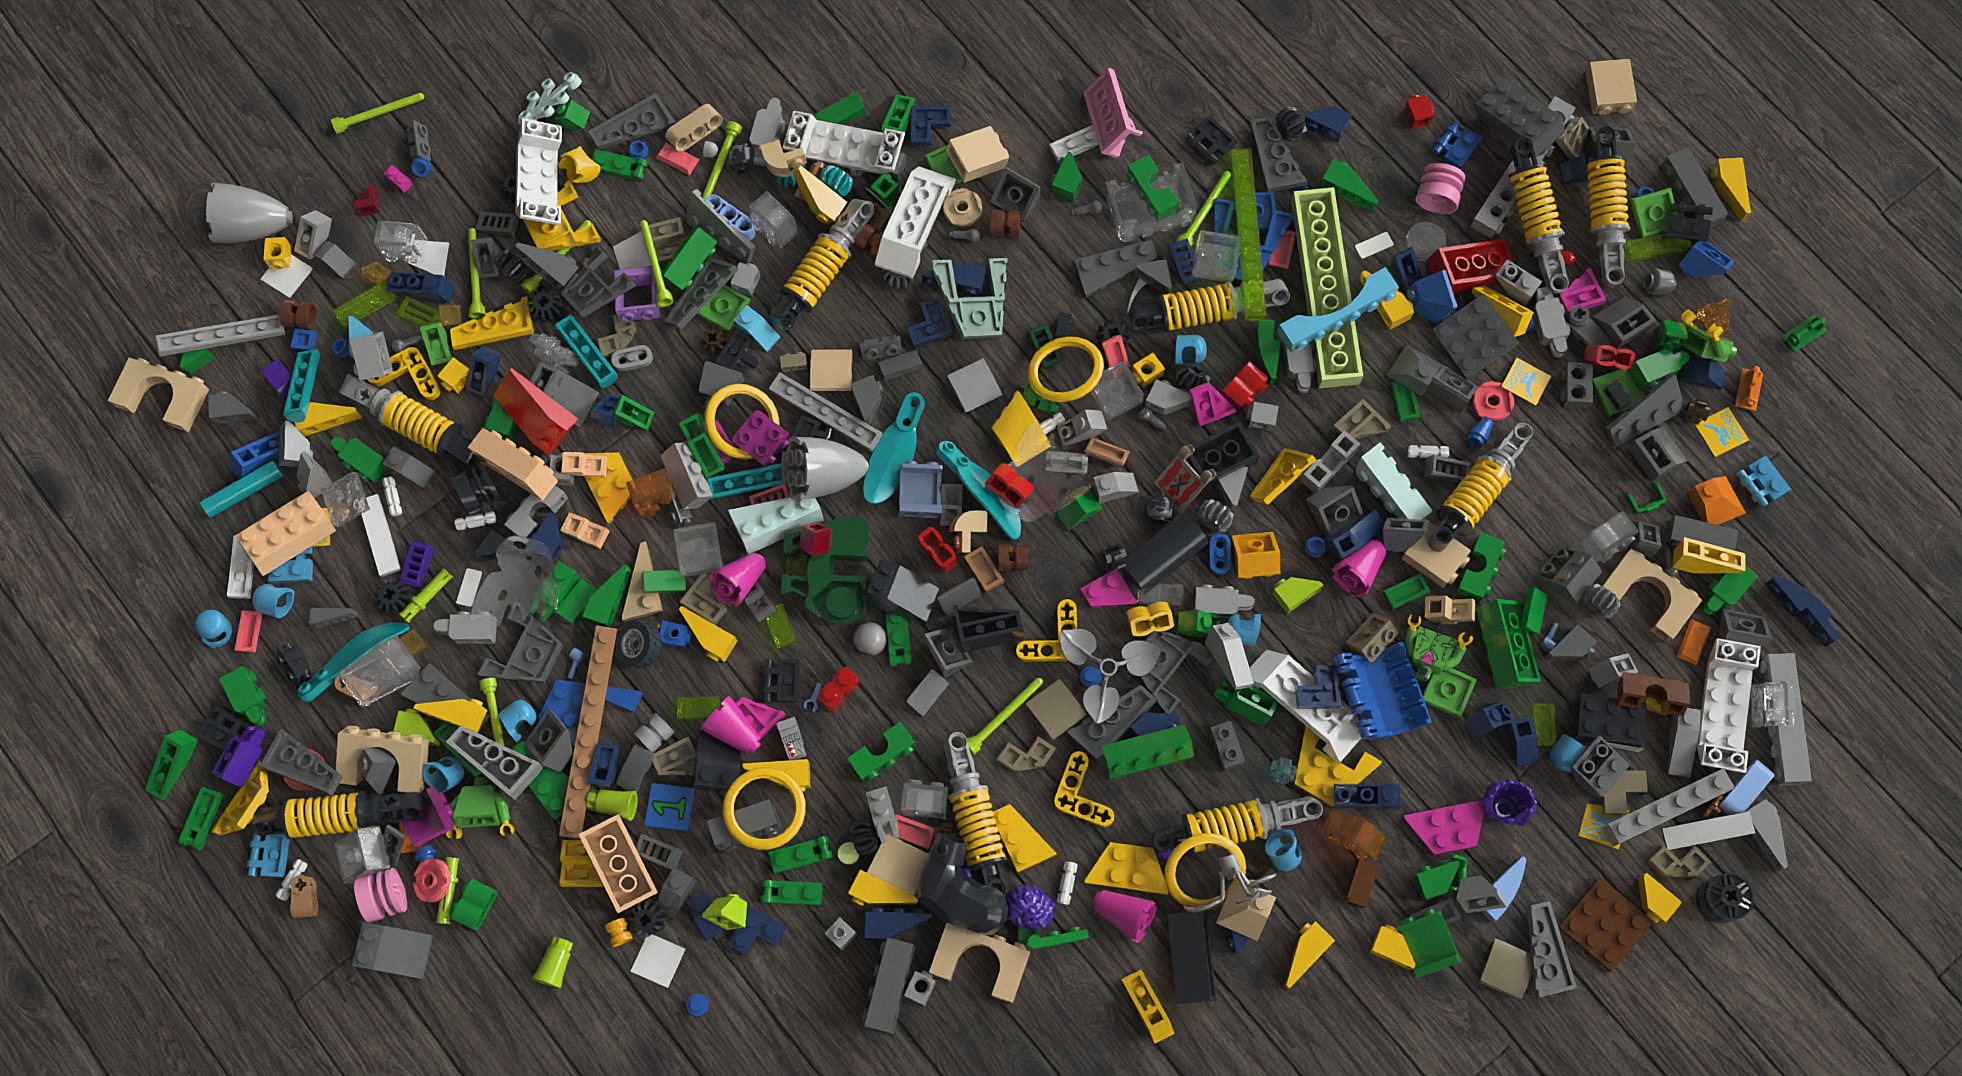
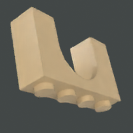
M128 358L108 401L116 408L134 414L144 393L150 387L159 383L171 384L173 398L163 421L171 427L189 433L209 391L203 384L204 381L194 376L191 379L187 378L184 373L176 370L174 372L167 371L166 367L159 364L155 366L149 365L150 363L142 358L137 360Z
M1630 549L1602 586L1616 594L1619 600L1633 583L1643 581L1657 586L1665 598V608L1650 631L1668 644L1674 639L1702 599L1692 589L1682 586L1677 578L1664 573L1659 565L1646 560L1642 553Z
M347 726L338 733L336 771L343 776L340 781L341 784L357 785L364 780V776L357 766L363 749L381 747L390 751L397 759L399 765L398 791L420 793L426 788L422 769L428 763L429 739L422 738L418 734L405 736L396 731L383 733L379 729L360 730L357 726Z
M946 923L929 973L951 981L961 954L970 947L985 946L994 951L1000 961V972L992 992V997L1013 1004L1030 951H1027L1023 944L1015 942L1013 946L1006 943L1007 939L1001 936L994 935L991 938Z

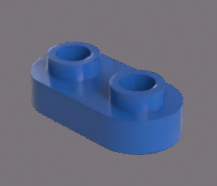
M1223 533L1213 535L1209 543V567L1211 572L1218 576L1228 573L1231 567V541ZM1222 543L1223 548H1218L1216 544ZM1222 563L1224 567L1221 569L1217 568L1216 564Z

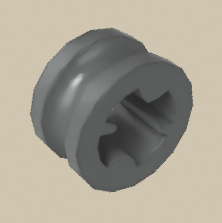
M1584 306L1572 308L1569 317L1572 325L1584 326L1589 318L1588 309ZM1580 313L1582 319H1577L1576 314Z

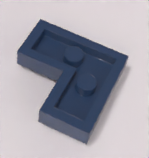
M912 106L911 144L931 145V127H951V106Z
M937 297L920 303L926 321L907 327L914 348L952 336V330L940 298Z
M1315 665L1313 668L1315 685H1297L1295 687L1297 709H1339L1342 705L1336 666Z
M748 906L745 928L735 930L728 946L747 956L758 936L778 946L787 926Z

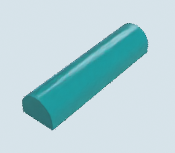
M572 314L554 325L601 388H606L616 381L617 373Z
M317 349L298 352L283 413L289 421L299 423L306 419L320 358Z
M270 461L204 499L200 504L206 514L212 518L284 476V473L279 464Z
M782 463L707 478V483L713 495L710 499L783 484Z

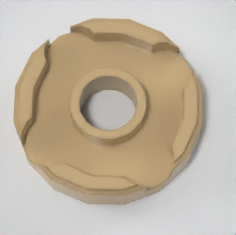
M965 188L952 191L949 197L946 196L942 205L946 220L953 226L961 228L975 224L982 213V203L979 196ZM960 204H965L968 208L966 211H959L957 207Z

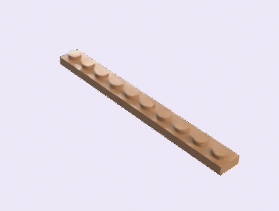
M596 626L559 833V836L581 839L579 834L583 830L587 796L590 790L588 779L598 744L617 629Z

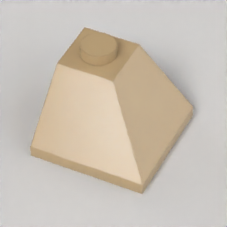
M1232 882L1216 924L1258 941L1276 897L1269 894L1252 902L1236 904L1237 900L1246 898V895L1240 884ZM1246 886L1251 894L1257 891L1256 888Z

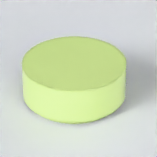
M851 842L842 844L838 850L840 861L846 865H852L859 860L860 855L854 849V844Z

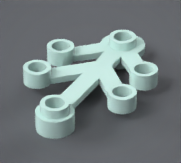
M573 72L567 73L563 78L564 82L552 93L551 91L555 84L550 78L546 79L541 85L544 88L541 98L536 91L528 94L527 100L529 104L527 109L520 113L518 124L521 126L522 118L537 121L538 118L551 116L554 113L552 106L564 104L569 100V96L564 90L566 88L574 90L581 84V79Z

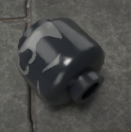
M737 143L730 150L729 166L738 174H746L748 171H751L755 165L754 149L749 144Z
M1156 492L1155 495L1150 496L1146 503V516L1150 519V522L1155 524L1167 523L1173 516V500L1167 497V494L1164 492Z

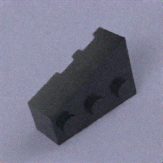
M953 605L963 653L1024 640V629L1019 610L996 608L987 610L979 609V607L963 608L959 607V605Z

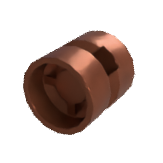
M992 210L991 235L1002 236L1006 233L1010 237H1019L1020 211L1005 213L1004 210Z
M866 224L857 235L855 246L864 252L868 251V254L876 259L884 233L879 234L878 229L870 224Z
M284 301L280 308V323L286 327L298 326L302 329H313L317 320V308L315 304L311 303L299 304L294 301Z
M1028 543L1016 544L1015 547H1012L1011 544H999V571H1011L1012 568H1015L1017 571H1028ZM1015 553V561H1009V554Z

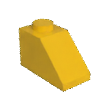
M1644 873L1638 878L1642 910L1647 913L1646 916L1653 923H1666L1682 902L1648 873Z
M1386 924L1385 927H1379L1369 953L1408 970L1414 969L1416 964L1403 935L1397 933V928Z

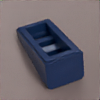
M1188 238L1168 244L1180 283H1187L1201 278L1202 276ZM1185 246V250L1176 253L1175 249ZM1185 254L1188 255L1187 258H1184V259H1182V260H1179V259H1178L1179 256H1182V255H1185ZM1190 262L1191 265L1184 268L1181 267V264ZM1193 270L1192 274L1184 275V272Z

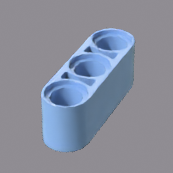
M710 195L705 199L706 202L710 201L713 205H718L714 210L720 216L724 215L726 218L734 216L733 219L729 220L730 226L734 230L737 228L749 240L754 238L755 228L748 216L717 195ZM743 227H750L746 231L741 230Z
M1755 760L1746 769V773H1743L1734 784L1735 788L1728 791L1717 806L1728 815L1744 813L1775 774L1760 761Z

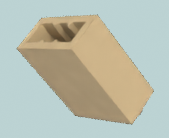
M1630 59L1590 62L1585 72L1592 114L1607 115L1612 112L1628 113L1632 111L1637 103Z
M991 126L949 140L946 152L963 182L1004 169L1009 159L1008 151L1003 148L998 134L993 131Z
M1429 522L1426 535L1406 551L1402 560L1444 588L1447 583L1451 585L1457 578L1456 570L1459 567L1463 569L1470 560L1467 555L1471 550L1453 538L1445 550L1441 552L1433 551L1429 547L1428 540L1437 526ZM1436 536L1439 541L1444 542L1441 537Z
M887 834L886 842L881 843L867 873L916 897L921 871L929 854Z

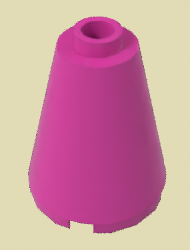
M1370 540L1333 567L1332 572L1334 571L1335 573L1333 579L1338 586L1347 593L1351 591L1357 593L1356 597H1364L1369 592L1386 555L1384 544L1378 540Z
M750 553L714 570L709 575V584L713 583L715 590H713L714 594L729 606L735 604V606H738L766 568L765 559L760 554Z
M728 696L721 703L722 706L714 710L700 729L745 754L749 751L753 754L761 745L758 742L760 737L733 699Z
M1103 890L1101 893L1098 892L1093 900L1095 911L1136 943H1139L1146 933L1143 931L1147 926L1150 927L1156 911V903L1153 901Z

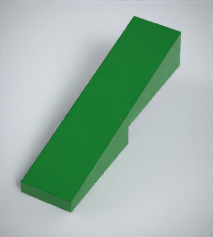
M856 91L813 116L819 121L842 125L866 115V111Z

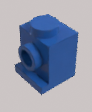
M662 620L659 634L661 636V645L686 649L687 644H690L692 640V631H690L689 626ZM679 631L678 636L673 637V632Z

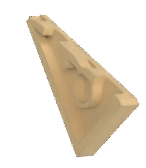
M646 542L640 543L622 614L624 622L663 612L659 593H643L641 573L643 571H653Z

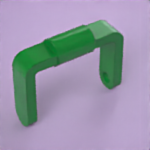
M1657 481L1653 483V486L1661 500L1646 504L1642 508H1638L1630 492L1626 493V497L1635 514L1649 513L1659 509V506L1666 502L1667 498Z
M1450 855V859L1459 861L1460 865L1458 867V887H1449V890L1458 893L1461 879L1467 878V860L1459 855Z

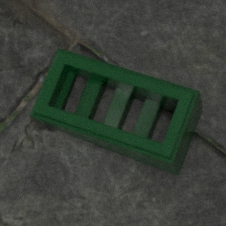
M1047 323L1027 332L1035 352L1042 347H1039V342L1046 339L1048 342L1054 340ZM1044 332L1045 336L1038 339L1035 338L1036 335ZM1058 349L1045 356L1054 354L1055 358L1048 361L1043 359L1041 361L1043 369L1063 361Z

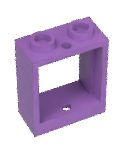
M652 268L615 270V279L624 272L636 286L651 285L652 305L624 307V293L615 298V308L619 322L660 318L659 306L655 298L658 290Z

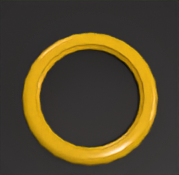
M1079 337L1055 339L1042 346L1031 359L1028 368L1029 384L1036 394L1049 401L1068 402L1079 399L1088 394L1098 384L1104 368L1103 357L1099 349L1086 339ZM1072 346L1082 348L1091 355L1094 365L1093 373L1087 382L1079 388L1068 392H1053L1044 388L1038 379L1039 364L1052 351Z
M746 384L728 385L719 389L707 403L705 410L706 430L711 441L725 454L739 459H751L752 457L745 451L729 445L720 437L715 426V412L718 405L730 395L747 394L760 401L765 407L769 418L777 425H779L778 413L773 402L759 389Z
M770 767L756 768L740 775L730 785L723 802V818L730 834L739 843L757 850H770L790 841L799 831L805 816V799L798 783L787 773ZM760 778H770L784 784L792 794L795 804L794 816L788 828L776 837L769 839H758L749 836L738 826L734 816V802L739 791L749 782Z
M1202 833L1182 841L1173 850L1166 863L1164 877L1167 889L1178 903L1187 907H1197L1215 899L1198 900L1191 898L1180 890L1176 882L1175 872L1178 861L1185 852L1197 845L1215 844L1223 847L1230 854L1235 853L1240 868L1246 876L1244 855L1232 840L1214 833ZM1235 877L1233 882L1240 884L1237 877ZM1231 885L1225 891L1223 901L1207 910L1218 908L1224 904Z

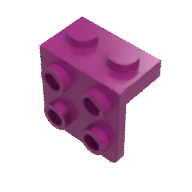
M756 410L734 435L732 440L735 445L757 461V466L761 468L773 465L777 460L775 456L779 451H785L788 446L789 433L762 412Z
M435 786L426 789L433 805L423 809L421 819L417 821H402L413 846L424 844L455 828L450 819L453 816V812L449 804H446L447 801L443 792L438 793Z

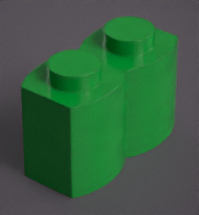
M471 879L470 882H466L461 891V894H463L459 902L454 903L450 913L452 914L451 919L478 931L498 891Z

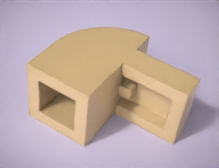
M779 140L760 145L767 169L776 176L789 177L790 168L803 166V164L807 163L803 148L783 153Z
M968 511L959 514L953 519L949 532H957V536L954 538V547L957 548V553L970 552L971 532H987V511Z
M1447 596L1425 597V618L1435 623L1441 622V624L1475 621V600H1451Z

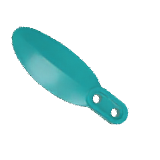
M909 393L905 397L896 421L886 429L872 453L863 486L864 497L871 504L885 501L900 486L901 464L913 461L917 441L916 426L925 407L924 399L919 393ZM916 401L918 402V406L912 407L911 403ZM905 420L911 421L908 426L903 425Z
M940 442L936 449L937 456L954 473L958 474L963 484L992 515L1003 531L1012 540H1016L1020 536L1021 531L1018 510L1008 505L1002 496L995 494L987 487L985 482L991 474L969 461L952 442Z
M386 623L361 632L345 644L324 668L316 672L312 679L301 684L298 688L297 696L304 703L312 701L330 686L337 676L349 669L374 648L409 630V625L405 623Z

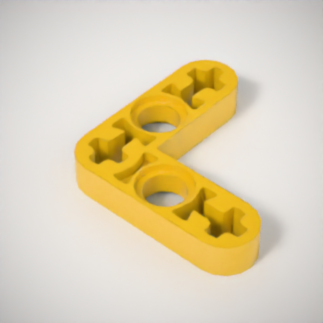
M409 347L390 357L391 364L395 362L400 364L397 371L380 376L378 380L374 378L367 379L371 385L379 387L409 371L425 399L435 400L440 395L439 385L423 355L415 347ZM411 354L415 355L418 364L415 365L410 357ZM421 369H425L426 375L423 378H417L416 373ZM428 382L431 388H433V392L431 394L428 393V389L424 383Z
M1062 600L1058 605V640L1023 641L1019 643L1016 648V654L1021 661H1068L1062 652L1060 638L1061 629L1064 625H1070L1073 629H1077V608L1072 600ZM1065 605H1069V608L1073 609L1069 612V620H1065V611H1061V609L1065 608ZM1025 646L1028 647V650H1035L1034 646H1038V657H1034L1035 652H1029L1028 656H1024L1020 651ZM1050 646L1053 649V653L1050 656L1042 655V647Z
M1080 751L1074 752L1068 761L1056 793L1055 807L1060 812L1100 827H1109L1114 821L1112 809L1077 796L1089 760L1085 753ZM1078 757H1082V761L1085 763L1084 765L1080 764L1078 772H1082L1081 775L1069 771V768L1074 770L1076 762L1073 759H1078ZM1067 777H1076L1078 784L1072 788L1068 787L1065 783ZM1066 796L1068 797L1067 801L1070 803H1074V799L1078 800L1074 812L1070 811L1072 806L1068 804L1061 807V802L1058 799H1063ZM1083 803L1088 804L1091 809L1090 813L1087 815L1080 814L1078 812L1079 805ZM1094 807L1098 808L1097 813L1103 814L1104 811L1108 812V817L1111 819L1106 820L1105 823L1101 822V817L1095 815V819H1092Z

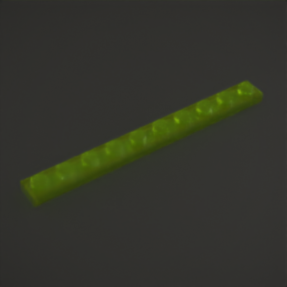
M1231 149L1245 321L1266 320L1251 149Z

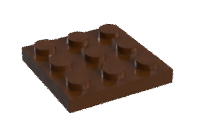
M1600 877L1558 928L1605 969L1613 972L1653 921Z

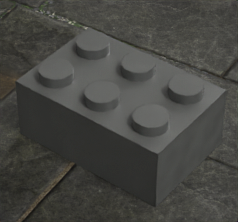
M770 799L734 811L738 826L751 837L760 838L766 836V838H771L778 835V831L782 830L775 806ZM723 815L707 821L714 845L720 851L728 853L736 850L737 846L741 845L728 831Z

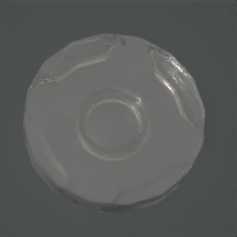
M1432 222L1417 223L1410 228L1406 235V249L1413 247L1416 258L1420 261H1427L1438 248L1446 247L1445 233L1438 225Z

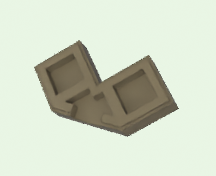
M617 314L612 315L616 334L597 339L600 352L605 359L612 357L617 350L625 349L637 331L634 320L631 322H619Z
M1037 737L1027 753H1024L1008 742L996 761L1014 773L1041 768L1046 765L1056 748L1040 737Z
M1626 770L1606 795L1602 797L1604 815L1627 814L1626 793L1648 792L1646 771Z
M1663 845L1647 860L1663 877L1696 878L1711 863L1695 846L1679 860Z

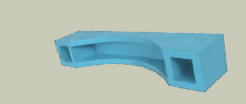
M1385 267L1368 276L1360 294L1341 310L1322 316L1296 315L1279 325L1278 334L1290 352L1295 349L1299 351L1305 348L1308 342L1312 340L1318 341L1323 338L1326 332L1340 329L1343 323L1348 320L1350 322L1355 321L1361 316V313L1373 311L1381 302L1385 301L1387 303L1396 297L1399 286Z

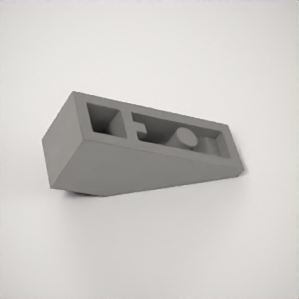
M303 451L300 454L296 476L300 482L298 488L302 494L309 491L313 498L334 487L326 471Z
M1229 623L1213 625L1205 641L1207 648L1235 690L1253 687V678L1240 636Z
M1687 708L1684 716L1671 714L1667 775L1690 778L1700 730L1701 710Z
M1765 799L1745 812L1750 811L1755 833L1751 835L1774 869L1780 871L1788 867L1780 818L1777 815L1776 807Z

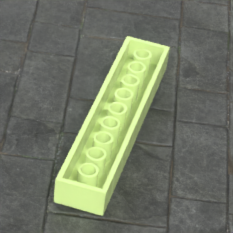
M1334 188L1294 191L1291 204L1308 316L1331 314L1352 302ZM1348 320L1343 323L1340 329L1336 331L1330 330L1320 340H1313L1319 389L1360 385L1363 371L1355 321L1350 322Z

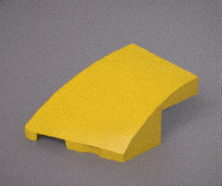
M1016 391L1009 405L1003 409L1001 416L996 419L991 428L1000 445L1006 449L1014 466L1018 467L1048 449L1051 445L1020 392Z

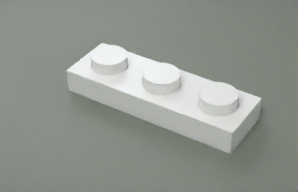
M234 536L227 597L250 599L254 563L236 536Z

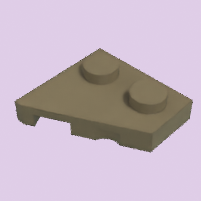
M1574 117L1564 130V133L1556 141L1569 160L1581 155L1587 138L1589 126L1582 117Z
M1362 399L1334 424L1333 428L1340 435L1345 430L1357 440L1390 430L1391 425Z
M704 571L680 601L681 606L714 625L719 622L727 611L725 604L714 594L713 590H715V587L709 584L708 575Z
M686 737L656 752L652 762L659 775H692L695 748L690 738Z

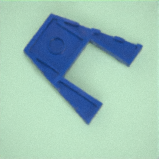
M1215 198V277L1245 284L1256 283L1291 224L1294 214L1274 210L1265 245L1252 244L1226 238L1235 202Z
M556 680L538 718L541 719L548 708L552 709L568 729L571 744L575 747L586 684ZM607 687L605 701L634 713L643 693L635 690Z

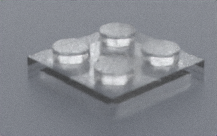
M351 472L321 490L333 527H340L370 510L357 472Z

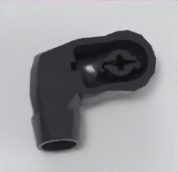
M937 833L921 871L917 890L918 901L946 923L981 935L995 934L1003 927L1007 920L1008 906L1005 896L998 889L980 884L976 880L962 874L961 866L964 865L968 844L966 841L949 834Z

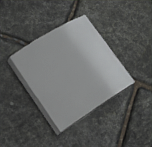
M984 358L947 375L964 412H968L1002 395Z

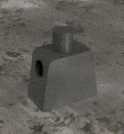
M706 361L699 386V394L701 398L706 400L703 409L706 410L707 403L719 389L728 385L743 384L744 378L742 373ZM736 394L726 397L720 402V405L729 406Z

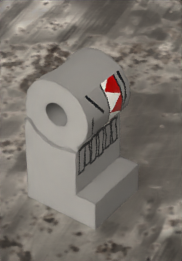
M795 717L776 723L789 760H796L807 756Z

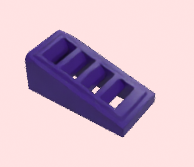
M412 541L399 582L402 581L404 584L420 589L435 550L431 546ZM418 550L423 551L424 555L418 554ZM415 558L422 560V562L418 563L414 560ZM414 566L420 568L419 572L411 570V567ZM408 574L417 576V579L408 578Z

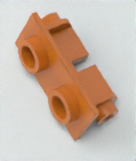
M1752 366L1750 370L1742 368L1735 403L1736 407L1756 411L1763 377L1760 367Z

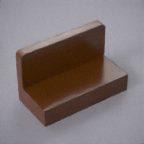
M1360 856L1356 860L1344 901L1365 908L1379 866L1364 861L1365 858Z

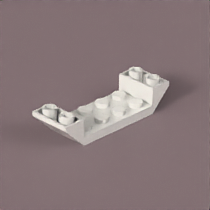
M793 111L782 148L789 152L803 148L805 157L808 160L883 174L895 170L905 133L886 128L884 133L819 121L812 114Z
M522 118L516 153L515 213L519 218L555 225L561 224V207L557 206V156L562 141V126Z
M919 166L911 172L882 236L875 266L913 279L920 263L922 248L945 196L949 197L956 182L955 178Z
M1719 638L1715 640L1707 662L1700 730L1697 741L1700 764L1703 766L1746 773L1748 751L1743 749L1752 671L1758 667L1761 646Z
M1266 650L1250 667L1254 682L1253 686L1258 689H1264L1327 744L1322 750L1337 763H1340L1361 739L1358 730L1362 728H1357L1356 722L1359 719L1357 715L1352 714V709L1342 700V706L1339 709H1297L1295 687L1297 685H1315L1314 676L1289 655Z

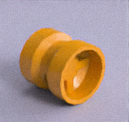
M626 918L617 919L605 925L607 933L612 936L610 939L612 947L625 944L633 939L631 932L627 931L628 924Z

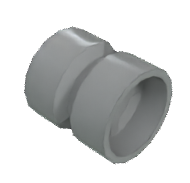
M657 713L647 720V726L642 725L634 732L653 753L661 746V740H667L675 733Z

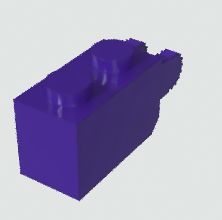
M249 725L245 728L246 730L240 738L237 736L230 738L212 774L239 787H243L255 763L260 759L263 750L259 746L263 741L265 732L254 725Z

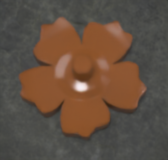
M1723 796L1716 797L1706 808L1703 815L1707 817L1712 810L1719 813L1721 810L1716 806Z

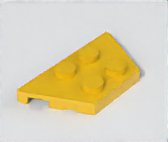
M584 453L585 455H605L607 457L606 478L585 476V479L607 523L610 524L614 520L613 517L616 513L623 509L627 504V500L638 489L619 453Z
M258 760L243 787H240L212 829L213 833L220 836L244 829L253 820L254 812L258 806L264 803L267 797L266 794L269 791L267 770L260 767L261 761Z
M1110 842L1085 879V884L1168 895L1169 893L1154 848Z

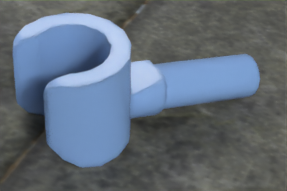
M1553 623L1549 634L1540 644L1546 652H1549L1556 645L1552 638L1558 627L1557 623Z
M576 648L569 655L574 660L567 676L571 679L578 664L585 658V654Z
M816 684L811 699L806 700L804 703L805 709H807L810 702L814 703L813 712L818 709L816 700L822 684Z

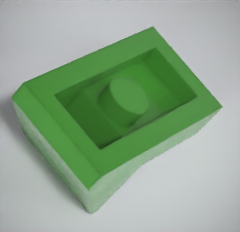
M436 322L420 326L431 364L436 365L449 362L452 359V355L447 343L448 334L442 324Z

